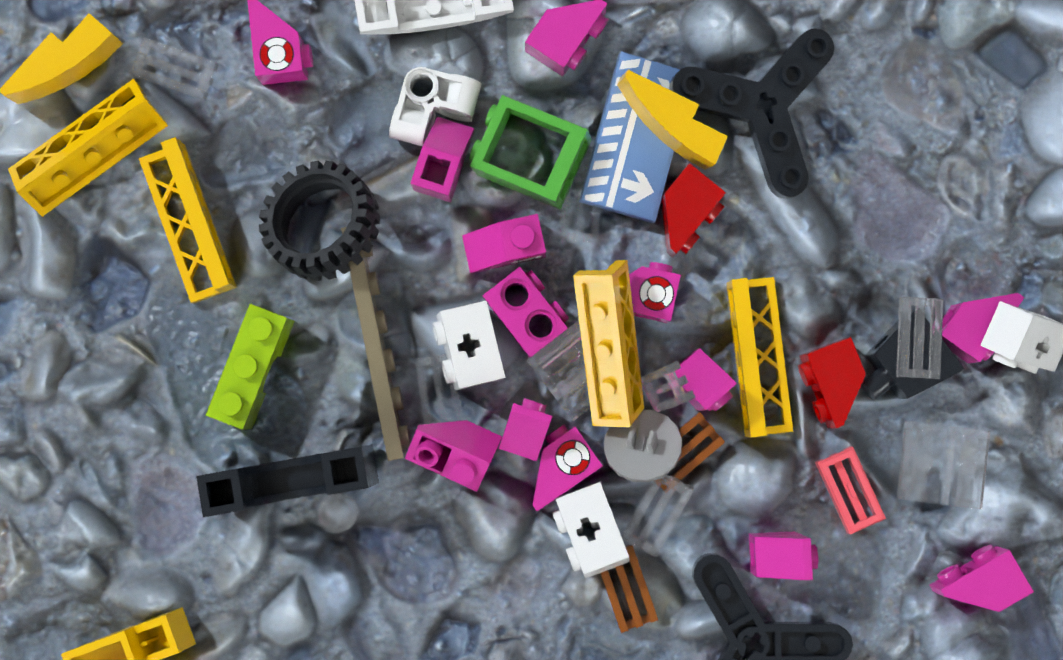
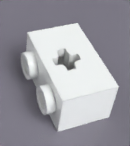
M487 301L443 310L436 315L438 322H433L432 326L437 345H444L447 360L442 361V369L447 384L453 383L454 390L457 391L505 378ZM463 337H466L468 343H474L476 349L470 352V358H468L466 351L459 352L457 348L463 342Z
M1000 301L980 346L995 352L992 359L1013 368L1019 367L1035 374L1039 368L1055 372L1063 354V323Z
M600 482L556 498L559 510L553 511L552 514L559 533L568 532L573 547L566 549L574 572L582 569L586 579L630 562L629 555ZM590 523L592 528H600L595 531L596 539L590 542L586 536H578L584 532L582 525Z

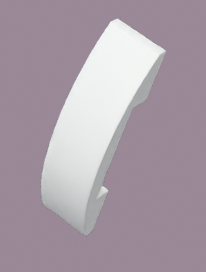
M354 0L360 34L370 35L438 30L480 22L514 11L512 0Z

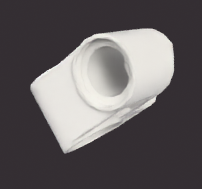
M426 67L412 69L406 74L399 101L392 116L389 138L423 146L435 122L436 113L451 119L471 122L482 84L466 76L447 74ZM427 80L433 84V88L427 96L418 97L412 93V88L417 81Z

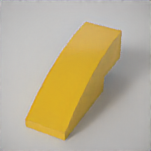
M88 13L64 41L50 32L0 88V93L17 104L40 99L55 93L87 76L104 63L124 43Z
M627 70L620 77L617 86L626 101L642 122L664 144L684 159L704 170L716 164L728 136L693 119L699 104L630 70Z
M181 607L66 651L61 656L63 660H160L180 653L195 645L196 642L184 609Z

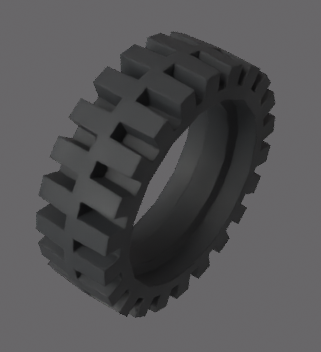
M325 160L324 165L320 161L310 162V169L304 164L297 166L296 176L289 171L282 177L286 183L283 186L277 182L272 186L271 189L276 195L275 197L266 195L263 203L268 209L260 210L259 218L264 223L259 224V232L263 236L261 240L268 249V252L292 274L306 280L309 277L313 281H321L323 275L330 280L337 278L336 270H339L342 274L351 271L348 264L351 260L358 266L364 260L359 254L361 250L367 253L371 251L373 245L368 239H377L379 230L375 225L380 224V215L377 212L379 206L373 193L364 181L347 166L340 163L337 165L333 161ZM339 189L347 192L351 197L353 209L351 220L343 235L329 247L314 253H300L294 250L289 244L287 235L290 220L297 208L311 195L324 190Z

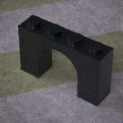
M373 444L196 476L203 517L242 511L255 506L324 493L332 495L366 489L379 483Z

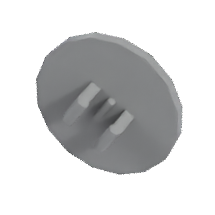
M643 410L631 427H610L604 440V453L608 465L618 476L632 482H651L663 478L675 468L682 453V438L677 425L668 416L654 410Z

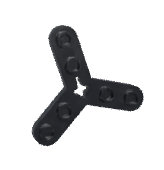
M810 29L801 34L758 82L703 68L685 67L672 77L669 90L699 104L697 111L747 122L770 191L775 196L783 199L792 198L805 190L809 178L787 108L831 60L834 54V43L830 35L822 29ZM759 95H762L764 101L771 100L772 107L767 110L768 117L764 110H757L755 104L760 101Z
M707 553L701 555L695 561L692 567L694 583L728 640L718 660H740V656H744L747 647L742 641L745 635L752 637L755 632L759 633L758 641L762 644V647L759 650L752 648L744 660H846L851 654L853 647L852 637L839 624L833 622H763L731 564L724 557L716 553Z

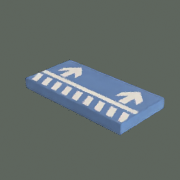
M621 51L618 54L579 202L654 223L674 151L664 144L642 122L626 101L617 83L620 77L627 70H630L669 89L672 77L680 69Z

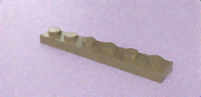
M346 227L341 228V230H342V235H343V233H344ZM371 249L369 253L361 250L359 254L364 260L358 266L352 260L348 264L351 269L350 275L387 459L392 461L405 458L406 449H409L411 444V437L408 426H401L398 410L404 409V403L400 387H393L390 372L396 371L395 358L392 348L385 349L382 334L389 332L384 310H377L375 295L381 294L380 284L376 271L370 272L367 257L373 256V250Z

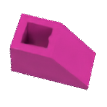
M594 0L547 9L526 39L525 52L562 77L569 68L575 71L587 53V50L583 48L591 36L597 39L609 20L605 17L608 3L603 0Z
M437 116L422 146L410 184L413 190L451 202L475 129Z
M1019 293L951 305L935 330L952 353L966 363L986 361L994 352L980 345L999 302L1019 307L1025 297Z
M700 348L693 351L666 375L696 411H706L707 409L709 411H717L733 397L729 390L737 384L732 377Z
M526 398L523 399L522 405L513 403L499 449L537 461L552 419L551 415L545 414L547 405Z
M468 420L418 425L405 459L477 492L502 436Z
M795 531L749 533L750 573L754 576L761 578L813 580L812 569H818L819 560L817 546L815 544L811 545V538Z
M987 545L971 554L973 560L961 567L956 564L943 569L937 574L938 580L929 584L932 591L939 595L997 612L1006 609L1034 592L1010 550L998 546L993 547V545Z

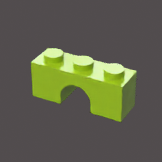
M249 304L205 416L241 430L253 428L266 395L263 389L268 372L274 360L278 356L281 357L295 322L294 320Z

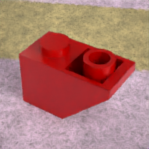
M690 163L661 198L666 251L672 258L679 250L686 255L701 237L695 232L704 220L711 224L725 207L719 201L726 192Z
M852 337L841 339L799 355L802 364L798 365L800 376L806 387H812L817 399L812 402L815 414L821 424L826 422L827 428L844 426L866 375Z

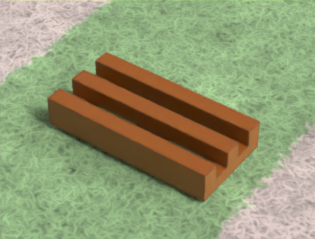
M700 412L678 429L681 438L697 424L703 429L682 446L680 459L706 437L709 436L712 441L667 480L663 478L655 480L665 493L725 443Z
M632 544L626 545L625 548L647 611L646 614L640 615L623 565L615 568L632 619L625 621L608 570L601 573L621 633L629 631L628 629L644 626L643 624L658 621Z

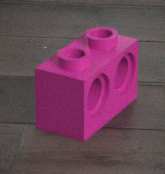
M519 267L482 296L528 357L532 359L568 331V327L564 323L569 320V317L556 301L551 304L546 301L540 293L545 287L535 273L530 270L525 274L522 268ZM521 286L527 291L528 299L523 305L512 306L506 301L505 294L510 287ZM537 316L548 318L552 324L550 334L542 338L534 336L529 329V324L533 318Z

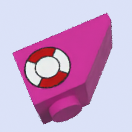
M247 0L255 76L262 85L308 80L307 68L313 67V55L310 44H305L300 34L261 2L258 0Z
M538 214L501 221L462 235L470 274L546 258V249Z
M650 262L649 267L642 266L629 274L635 317L663 323L671 321L681 276L680 274L672 273V266Z
M562 425L545 437L549 444L542 448L532 502L536 511H539L602 467V464L576 426L568 430L565 425Z

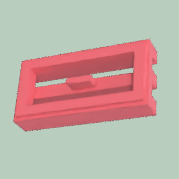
M849 446L843 449V451L815 462L847 534L851 535L886 519L853 446ZM846 458L873 514L869 517L866 516L842 464V460ZM831 465L834 466L857 516L858 522L856 523L853 522L829 469Z

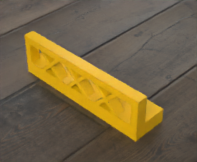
M133 78L8 168L17 193L43 217L165 129L168 124L150 103L141 86Z
M174 137L160 142L162 150L138 159L190 302L194 304L235 289L237 286L186 146ZM167 159L173 176L169 185L156 179L152 168L153 164ZM159 186L166 188L164 196L162 195ZM173 192L180 195L186 211L182 221L170 216L167 209ZM172 221L180 225L177 232ZM186 228L193 231L199 247L195 257L183 252L180 245ZM185 257L193 261L190 266V269L188 267ZM199 264L206 266L213 287L197 292L193 277Z
M616 260L606 270H579L573 275L592 425L631 427L644 410V399L628 260Z
M774 277L750 280L748 278L732 279L726 283L745 437L767 436L768 434L793 432ZM749 288H766L767 304L759 314L751 309ZM767 311L769 312L770 323L763 318ZM758 322L771 331L772 342L764 352L759 350L755 343L754 327ZM772 349L774 352L775 362L768 357V354L771 352ZM763 361L776 370L777 380L768 391L760 383L759 366ZM777 388L779 392V400L772 395ZM768 399L781 408L783 425L766 426L763 406Z

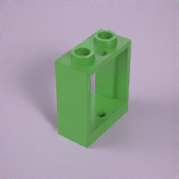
M502 95L498 105L493 104L487 114L485 121L487 129L482 140L478 139L471 149L469 156L471 161L470 167L480 177L561 210L592 141L588 129ZM511 114L567 137L545 186L489 164Z

